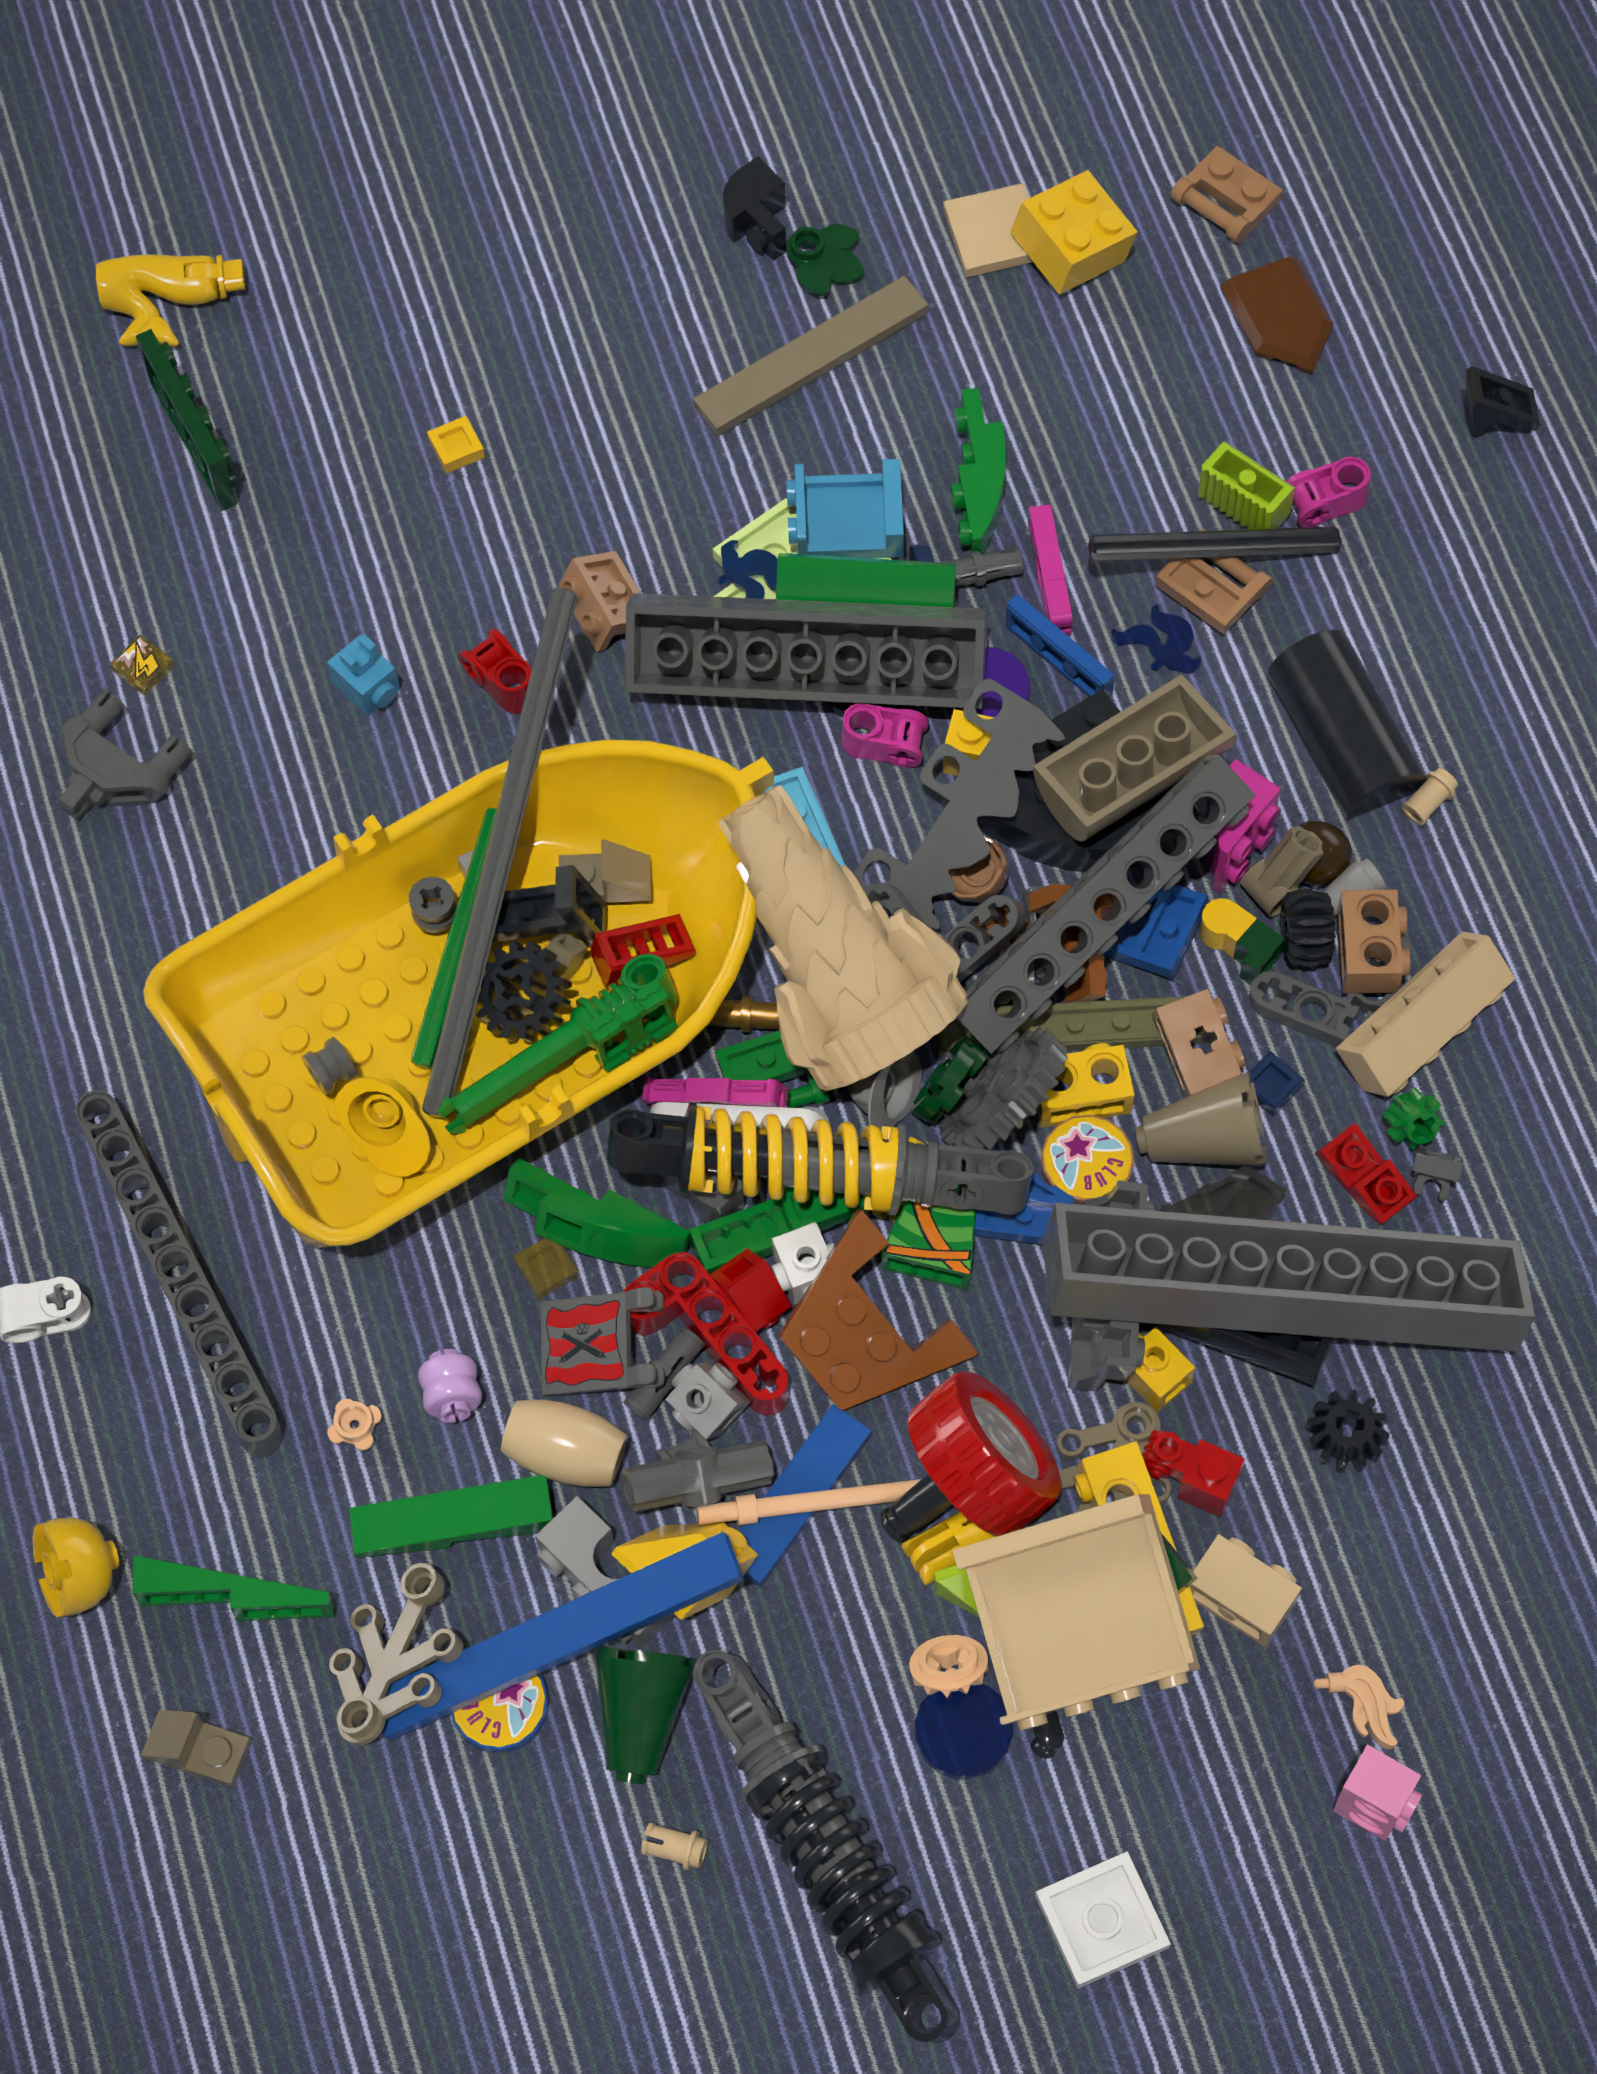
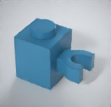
M365 634L359 635L327 661L332 684L367 717L377 708H384L389 705L400 690L396 668L377 651L376 644Z

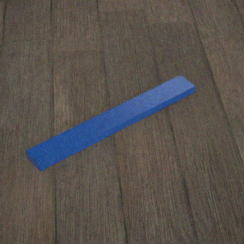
M724 1532L716 1534L464 1649L460 1656L452 1662L444 1663L438 1661L392 1682L385 1697L409 1686L410 1681L416 1675L428 1673L441 1684L442 1695L439 1701L431 1707H421L416 1703L386 1719L383 1728L385 1738L392 1741L744 1581L745 1579L729 1536ZM430 1684L422 1688L420 1696L425 1695L429 1691Z

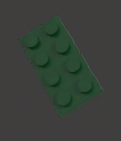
M152 329L136 335L149 383L222 512L237 505L233 488L238 486V481L229 464L232 463L229 451L221 438L215 440L211 432L214 428L203 406L197 408L193 400L195 393L185 373L179 375L174 367L177 365V361L167 341L160 344Z

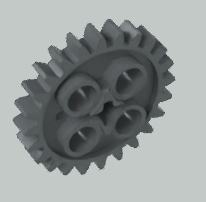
M1038 1027L1033 1033L1030 1029L1027 1030L1021 1038L1017 1037L1007 1049L1000 1053L997 1051L992 1058L987 1056L984 1065L972 1077L969 1076L961 1084L960 1087L964 1089V1093L949 1112L944 1111L942 1114L945 1119L939 1123V1127L942 1129L939 1135L949 1146L963 1145L976 1149H983L986 1146L990 1150L1000 1137L1005 1141L1012 1128L1020 1129L1023 1125V1119L1027 1115H1035L1036 1108L1041 1102L1049 1098L1046 1095L1047 1090L1058 1085L1059 1082L1055 1077L1065 1071L1062 1064L1068 1059V1056L1065 1054L1067 1048L1048 1029L1043 1031Z

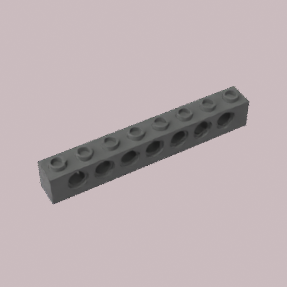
M1205 755L965 990L968 1003L953 1022L971 1040L980 1045V1049L984 1052L992 1054L997 1050L1000 1053L1007 1049L1019 1036L1016 1029L1028 1017L1031 1020H1035L1042 1015L1052 1004V1000L1049 997L1061 985L1067 988L1076 982L1085 972V968L1082 965L1094 953L1098 956L1103 954L1117 941L1118 936L1115 932L1127 921L1134 923L1140 919L1151 907L1148 900L1160 888L1166 891L1174 886L1184 875L1181 868L1193 856L1196 859L1204 856L1216 844L1217 840L1214 836L1226 824L1228 827H1232L1248 813L1250 808L1246 804L1255 796L1253 791L1220 755ZM1201 797L1208 802L1210 807L1209 816L1202 823L1198 822L1193 815V806ZM1170 829L1176 835L1177 846L1171 854L1166 855L1161 850L1160 838L1165 831ZM1137 861L1144 869V879L1141 884L1133 887L1127 880V870L1132 863ZM1106 894L1111 900L1112 908L1107 917L1099 919L1094 912V902L1097 897ZM1073 926L1078 932L1079 941L1073 950L1067 952L1062 947L1060 938L1062 932L1067 927ZM1040 958L1046 966V973L1040 982L1033 984L1028 978L1027 969L1033 960ZM1008 991L1013 998V1006L1006 1015L999 1016L994 1009V1000L999 993Z

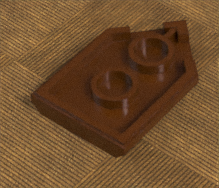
M1289 256L1226 280L1221 285L1220 290L1255 355L1271 361L1276 358L1297 365L1296 369L1313 375L1334 323L1298 258Z

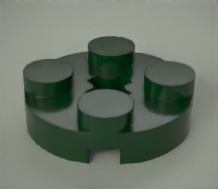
M964 1035L949 1050L954 1055L953 1059L948 1058L943 1064H938L913 1102L915 1105L910 1111L925 1122L929 1121L935 1124L944 1111L949 1112L964 1093V1089L960 1087L968 1075L972 1077L979 1070L988 1054L980 1049V1045Z

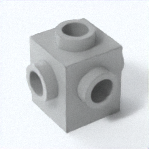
M711 1362L700 1363L695 1366L690 1363L685 1366L672 1380L671 1385L675 1389L665 1399L675 1408L672 1412L674 1418L689 1431L696 1429L705 1439L721 1436L751 1402L735 1386L738 1382L736 1377L720 1363L713 1365Z

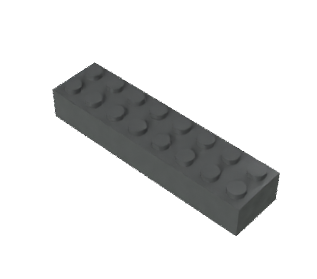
M633 593L626 604L625 692L964 708L979 683L985 680L988 609ZM985 693L977 699L975 708L982 709Z

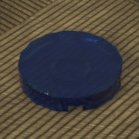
M986 1684L970 1685L968 1694H964L959 1690L953 1691L948 1698H946L942 1691L927 1695L920 1704L914 1724L916 1744L924 1761L939 1774L956 1780H968L971 1777L984 1776L994 1771L1008 1754L1013 1739L1012 1723L1001 1725L1000 1717L1007 1716L1003 1699Z

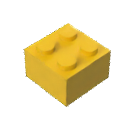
M1086 170L1023 201L1010 233L1060 295L1124 263L1138 231L1089 170Z

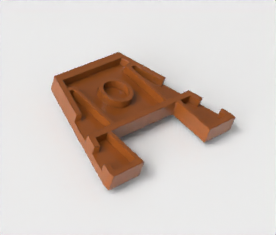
M860 1209L853 1213L848 1222V1227L838 1243L832 1247L826 1257L827 1261L814 1282L808 1286L778 1335L834 1405L841 1410L974 1357L978 1353L956 1324L949 1318L912 1349L906 1344L852 1278L853 1273L889 1244L863 1210Z

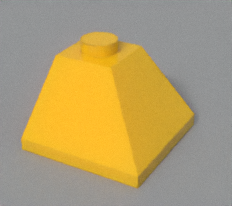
M724 1522L698 1525V1523L663 1525L617 1546L611 1553L630 1573H633L724 1532L729 1536L743 1576L758 1556L747 1544L746 1538L738 1530L728 1527ZM737 1584L673 1613L680 1620H683L729 1597Z

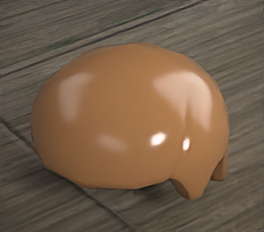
M986 835L984 837L990 846V853L984 859L969 867L950 869L948 871L956 886V890L950 893L963 902L981 903L997 895L1007 880L1008 863L1006 854L998 842H995Z

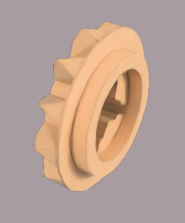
M945 1635L930 1639L920 1645L912 1654L909 1667L915 1686H923L927 1695L942 1691L946 1698H948L953 1691L959 1690L964 1694H968L970 1685L983 1684L984 1673L989 1671V1662L985 1648L976 1640L961 1635ZM958 1664V1669L951 1668L953 1665ZM941 1667L947 1670L945 1672H942Z

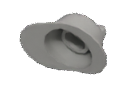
M912 1051L886 1068L849 1085V1094L855 1100L858 1107L868 1114L869 1125L878 1126L880 1131L882 1126L894 1127L897 1122L910 1112L921 1087L922 1068L919 1057L915 1051Z

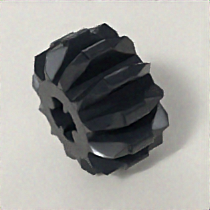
M1298 889L1296 892H1287L1281 905L1280 934L1285 938L1284 957L1292 965H1303V967L1318 966V964L1329 963L1335 951L1334 941L1336 938L1334 907L1332 906L1330 896L1324 891H1315L1313 889Z
M1356 1389L1350 1391L1346 1401L1336 1390L1330 1393L1329 1404L1318 1401L1313 1409L1316 1416L1308 1418L1306 1429L1314 1434L1309 1438V1448L1315 1450L1323 1449L1319 1458L1321 1465L1329 1463L1332 1458L1338 1460L1337 1470L1339 1473L1345 1472L1348 1461H1351L1359 1472L1365 1469L1367 1464L1366 1458L1378 1461L1382 1455L1380 1446L1387 1444L1390 1435L1386 1430L1382 1429L1388 1419L1386 1413H1372L1376 1405L1374 1397L1367 1399L1363 1404L1357 1402L1359 1394ZM1343 1425L1353 1427V1437L1342 1435Z

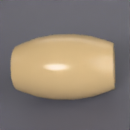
M517 1400L506 1424L501 1443V1452L524 1469L536 1475L546 1476L547 1479L562 1484L580 1487H609L613 1485L617 1476L628 1435L605 1418L574 1405L550 1400Z

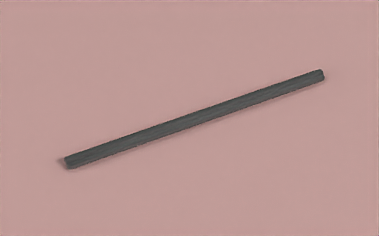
M556 587L551 592L422 1106L423 1112L433 1117L442 1118L438 1114L437 1109L444 1098L447 1096L452 1098L454 1096L578 600L577 594L567 588Z

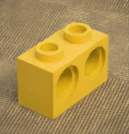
M1099 1043L1087 1047L1084 1051L1066 1054L1068 1059L1062 1064L1065 1071L1055 1077V1079L1065 1082L1069 1088L1060 1092L1052 1089L1047 1090L1046 1095L1049 1098L1041 1102L1037 1107L1041 1128L1056 1126L1073 1116L1094 1115L1106 1118L1131 1114L1135 1095L1124 1045L1111 1046L1107 1043ZM1099 1073H1106L1111 1075L1115 1081L1109 1084H1101L1095 1081L1093 1076Z

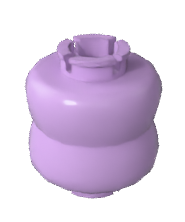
M444 1349V1354L441 1355L439 1350L431 1354L429 1360L425 1361L419 1368L418 1381L424 1391L423 1407L429 1415L440 1418L441 1421L446 1423H455V1417H459V1421H463L480 1405L482 1391L476 1381L477 1366L470 1356L459 1353L454 1349Z

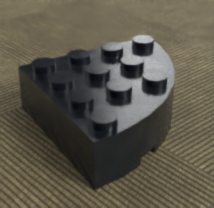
M1103 689L1051 719L1063 733L1065 740L1058 742L1046 739L1044 742L1035 743L1032 748L1036 764L1120 712ZM1015 770L1014 774L1019 788L1018 809L1015 816H979L977 823L980 830L993 840L999 839L1003 843L1017 849V854L1034 862L1067 871L1087 872L1175 785L1087 840L1078 841L1062 828L1050 812L1039 792L1034 772ZM1193 806L1195 819L1200 823L1204 822L1203 816ZM1170 829L1165 831L1160 838L1161 850L1166 855H1169L1177 846L1176 835ZM1136 861L1129 868L1141 867L1142 865Z

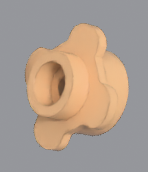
M351 1399L339 1401L335 1408L334 1425L330 1426L327 1431L330 1441L334 1444L342 1442L353 1444L360 1451L369 1449L374 1443L372 1437L374 1427L382 1419L379 1408L374 1405L367 1407L363 1403L352 1401ZM357 1421L359 1422V1426L357 1428H351V1422Z

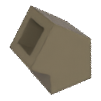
M561 933L550 940L547 949L557 954L555 961H559L567 966L566 972L560 976L566 980H569L578 970L588 948L569 933Z

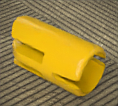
M959 1511L903 1542L901 1548L910 1558V1562L919 1573L923 1584L927 1586L934 1582L935 1571L956 1566L952 1550L997 1537V1535L981 1529Z

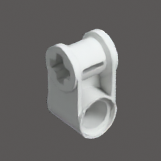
M56 1277L29 1284H13L0 1288V1339L7 1343H23L47 1335L80 1329L88 1322L91 1316L92 1307L90 1301L82 1293L79 1285L68 1277ZM71 1298L66 1302V1309L59 1310L65 1306V1299Z

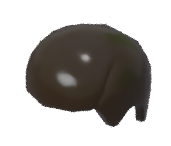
M1320 820L1306 821L1298 826L1307 831L1314 832L1323 842L1322 850L1324 854L1302 882L1310 885L1312 889H1318L1321 886L1330 885L1351 864L1353 850L1343 830L1335 825Z

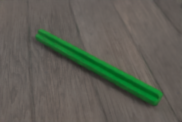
M488 808L485 811L411 1055V1063L423 1069L432 1070L497 811L496 808Z

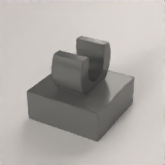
M1417 1147L1412 1171L1419 1172L1414 1181L1415 1194L1421 1195L1423 1184L1429 1179H1435L1441 1184L1439 1200L1445 1201L1450 1194L1449 1180L1455 1182L1460 1180L1463 1158Z

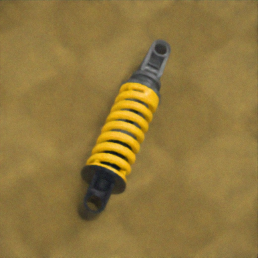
M689 1102L684 1117L625 1109L615 1113L610 1121L606 1154L608 1164L613 1169L622 1173H644L678 1177L680 1193H687V1190L712 1193L713 1180H709L710 1172H717L718 1191L725 1195L732 1192L736 1175H743V1193L747 1197H755L758 1194L761 1177L768 1178V1195L772 1200H780L783 1197L785 1187L794 1188V1199L799 1203H804L808 1200L810 1190L819 1191L820 1203L827 1206L833 1203L835 1192L844 1193V1203L848 1208H856L859 1205L860 1195L871 1196L865 1197L864 1210L888 1212V1215L893 1216L897 1214L901 1202L907 1200L910 1202L918 1201L921 1207L939 1205L949 1206L954 1209H976L995 1211L1001 1214H1015L1023 1210L1026 1205L1033 1174V1163L1026 1155L1020 1152L976 1149L963 1145H940L937 1141L927 1140L924 1145L921 1143L913 1144V1142H908L906 1127L903 1125H897V1127L882 1126L881 1131L876 1125H868L862 1131L861 1136L858 1137L854 1124L843 1122L837 1128L835 1135H832L831 1126L824 1119L816 1120L810 1132H807L806 1124L801 1117H791L785 1129H781V1122L776 1114H767L763 1117L758 1133H756V1122L753 1114L750 1111H742L738 1114L731 1131L730 1116L727 1110L717 1108L711 1115L712 1107L697 1106V1103ZM705 1120H709L707 1125H705ZM962 1159H965L966 1161V1167L964 1171H961ZM958 1184H961L960 1196L957 1194Z

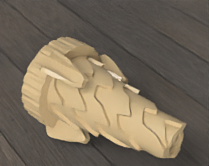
M781 785L775 786L751 799L732 813L725 815L718 822L731 847L741 861L735 867L756 900L757 917L774 944L769 951L787 979L786 983H780L774 989L781 1039L786 1055L792 1065L807 1068L821 1090L828 1091L850 1085L886 1068L929 1041L961 1013L968 1003L966 992L957 979L961 961L957 951L943 937L920 920L911 916L904 908L895 911L894 915L889 918L878 901L871 903L850 869L845 865L840 866L828 848L824 849L817 839L814 838L791 798Z

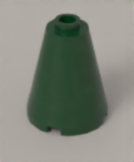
M596 1647L595 1663L606 1770L616 1771L615 1781L644 1785L646 1775L656 1776L693 1671L694 1658L649 1651L626 1650L625 1652L619 1651V1648Z

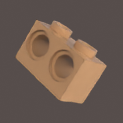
M1342 890L1337 910L1342 992L1396 993L1399 990L1402 976H1409L1410 974L1409 948H1401V934H1406L1407 932L1406 906H1398L1397 890ZM1373 916L1379 918L1383 923L1372 925L1363 918ZM1378 958L1384 961L1386 965L1375 967L1370 965L1366 959Z

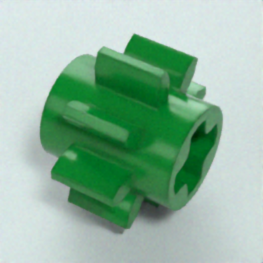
M1412 1088L1410 1093L1394 1095L1388 1111L1383 1113V1117L1391 1124L1386 1131L1387 1134L1396 1143L1403 1140L1412 1150H1415L1417 1144L1434 1142L1439 1127L1445 1123L1436 1113L1441 1104L1431 1094L1424 1096L1417 1088Z

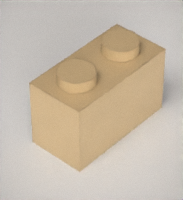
M1218 1534L1193 1571L1198 1578L1190 1585L1195 1603L1267 1648L1298 1601L1302 1587L1296 1584V1578L1283 1567L1272 1564L1269 1567L1255 1558V1552L1243 1541L1233 1537L1227 1540Z

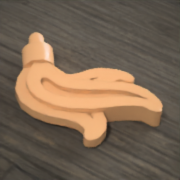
M1354 1665L1348 1667L1343 1672L1327 1673L1326 1678L1314 1681L1313 1685L1317 1689L1327 1688L1328 1693L1345 1692L1352 1698V1721L1357 1732L1365 1738L1369 1732L1374 1741L1386 1749L1395 1748L1397 1740L1390 1732L1387 1715L1398 1714L1404 1706V1700L1402 1698L1393 1699L1390 1697L1381 1679L1374 1671L1367 1666Z

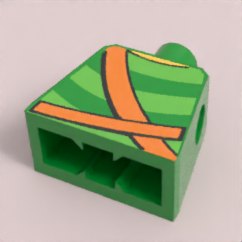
M958 1184L957 1194L959 1196L961 1195V1184ZM905 1201L887 1238L889 1244L882 1250V1270L969 1291L976 1209H954L949 1206L939 1205L921 1207L918 1201Z

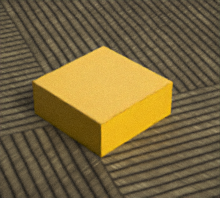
M467 416L427 431L428 441L446 474L485 458L484 448Z

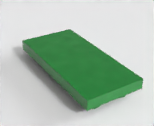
M779 553L777 559L776 599L954 607L956 564Z

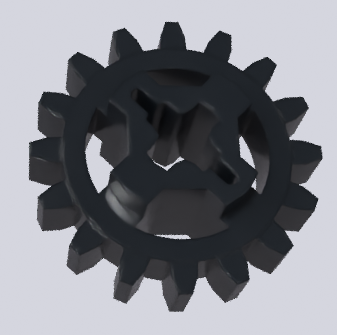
M511 941L509 953L498 947L495 948L494 955L496 961L493 964L487 961L485 971L487 972L483 977L481 992L477 1000V1004L483 1005V1007L476 1013L477 1018L486 1023L489 1022L487 1030L498 1036L502 1033V1038L511 1042H515L518 1036L528 1043L533 1042L535 1030L546 1036L550 1033L547 1025L550 1020L558 1023L563 1021V1018L557 1012L559 1006L567 1007L571 1004V1001L562 997V991L572 987V982L560 977L568 969L567 966L559 961H555L557 954L547 948L541 950V946L532 941H528L525 948L522 944ZM514 983L520 985L525 990L524 993L530 997L529 1000L522 997L519 990L514 987ZM533 1014V1015L529 1016L528 1018H525V1019H524V1017H525L526 1015Z

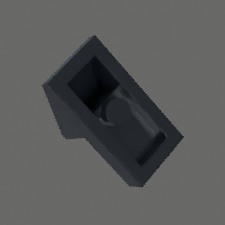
M1474 366L1466 369V403L1473 437H1477L1497 422L1526 433L1531 432L1540 425L1533 388Z

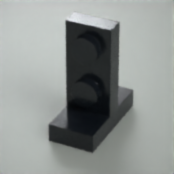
M574 865L556 867L555 885L504 892L492 943L575 932L587 946H591L595 933L605 931L606 902Z

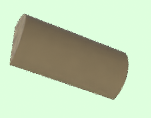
M1181 674L1033 766V772L1039 792L1058 823L1073 838L1078 841H1085L1178 783L1205 755L1221 756L1234 748L1237 734Z

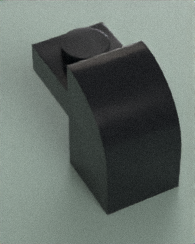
M757 156L738 169L725 185L723 192L724 223L727 235L733 243L746 235L754 249L757 251L763 250L774 261L786 253V228L774 217L775 214L786 207L785 182Z

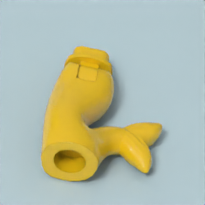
M131 255L109 259L96 264V283L102 309L127 314L134 318V321L119 339V344L123 346H138L136 335L152 329L160 344L167 341L170 347L179 345V341L169 324L160 317L156 306L141 291L153 293L178 304L198 305L211 302L217 298H227V292L245 290L242 259L224 261L222 255H217L216 261L215 258L205 255Z

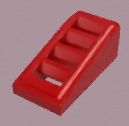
M680 914L595 933L590 949L591 957L605 988L612 983L618 985L617 981L621 978V971L625 964L632 958L637 957H631L628 950L630 946L634 947L637 956L643 954L659 956L663 959L666 967L693 957L696 953ZM669 933L674 947H667L662 934ZM651 939L656 951L650 952L646 940Z

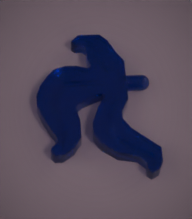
M731 540L722 545V570L725 574L718 577V584L723 585L731 580L736 588L746 593V598L765 599L763 585L749 577L760 575L763 576L770 590L776 592L777 558L775 555L765 550L754 549L745 553L742 558H739L735 550L738 547V540Z
M1158 605L1152 607L1150 619L1152 625L1168 634L1165 644L1162 645L1157 632L1149 625L1132 626L1122 632L1112 629L1110 638L1116 645L1139 644L1148 647L1151 656L1156 659L1151 664L1153 671H1157L1164 665L1171 671L1193 674L1201 666V656L1191 659L1188 655L1184 654L1191 648L1194 641L1193 630L1189 622L1182 617L1160 612Z

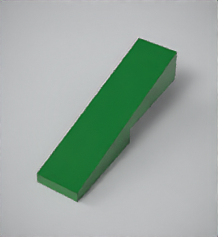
M785 1187L783 1197L780 1200L771 1199L689 1229L691 1232L689 1245L694 1257L699 1260L709 1274H712L747 1248L761 1258L773 1254L772 1238L814 1222L817 1223L821 1232L851 1218L858 1209L865 1212L867 1211L864 1210L865 1197L871 1196L860 1195L859 1205L856 1208H848L844 1203V1193L835 1192L833 1203L827 1206L820 1203L819 1191L810 1190L808 1200L804 1203H799L794 1199V1188Z
M542 1475L351 1507L348 1511L354 1558L447 1549L451 1547L452 1542L538 1534L552 1520L547 1477Z
M133 1556L132 1593L140 1607L230 1603V1609L237 1622L335 1617V1605L329 1592Z

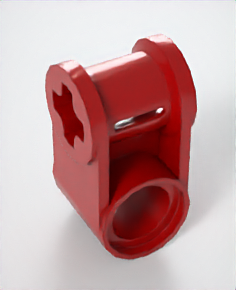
M493 628L487 632V638L469 652L466 650L461 651L458 654V659L468 676L477 685L481 686L503 710L518 714L522 712L532 669L528 662L512 648L503 634ZM515 683H520V684H521V685L518 686V687H513V688L508 687V686H510V685H512V684H515Z

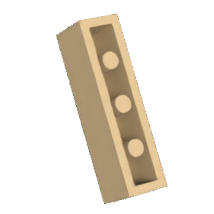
M1462 931L1335 1049L1362 1091L1389 1097L1402 1090L1407 1085L1408 1078L1422 1065L1433 1061L1439 1055L1440 1048L1453 1036L1464 1032L1471 1025V1020L1485 1006L1496 1002L1502 996L1503 990L1515 977L1489 936Z

